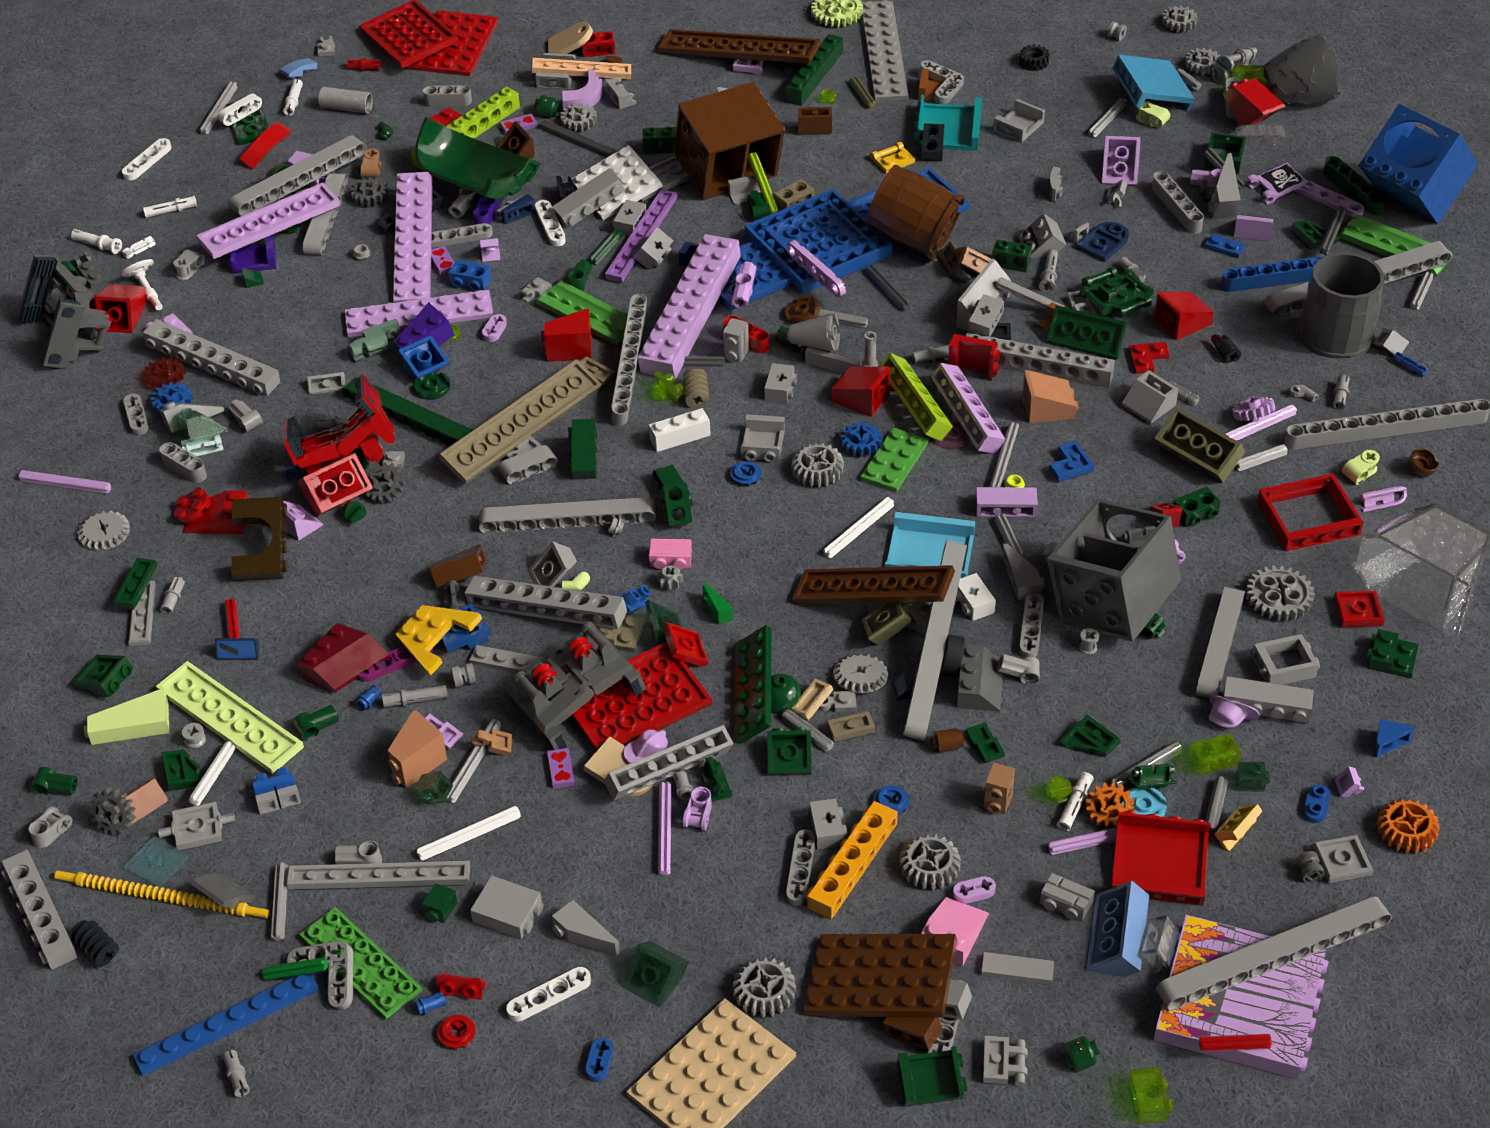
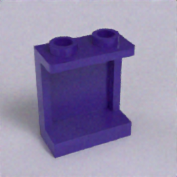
M273 234L266 237V244L243 246L228 253L229 269H233L234 274L242 273V268L254 271L277 269Z

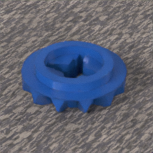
M740 462L732 467L730 472L731 479L734 480V483H740L741 486L748 484L750 487L751 483L757 484L758 479H761L762 470L753 462Z
M885 786L876 792L874 801L898 811L899 816L902 811H906L909 805V795L898 786ZM896 798L895 803L888 804L887 799L892 800Z

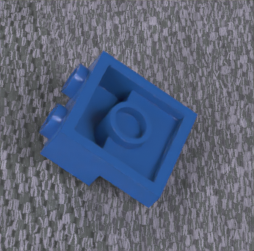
M473 603L457 609L478 612L482 617L481 621H484L480 609L475 610ZM480 621L471 632L454 624L442 637L448 652L467 644L472 649L476 645L488 642L487 635L491 633L487 624H482Z

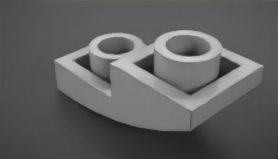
M1054 166L1051 171L1049 195L1052 202H1055L1057 197H1061L1063 192L1060 168Z

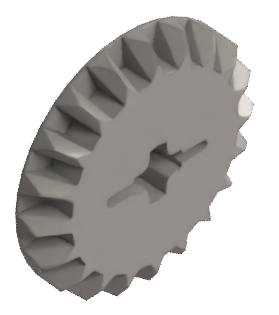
M103 510L101 514L95 512V516H88V520H82V525L78 526L79 531H77L79 542L84 547L91 550H107L118 546L127 538L130 532V524L125 515H121L119 512L114 513L112 510L106 513ZM100 525H102L103 528L106 529V535L104 534V531L101 530Z
M852 654L851 657L845 656L844 659H839L838 663L834 665L833 678L845 690L855 693H869L885 685L888 679L887 666H884L883 661H878L877 657L871 658L870 654L867 656Z

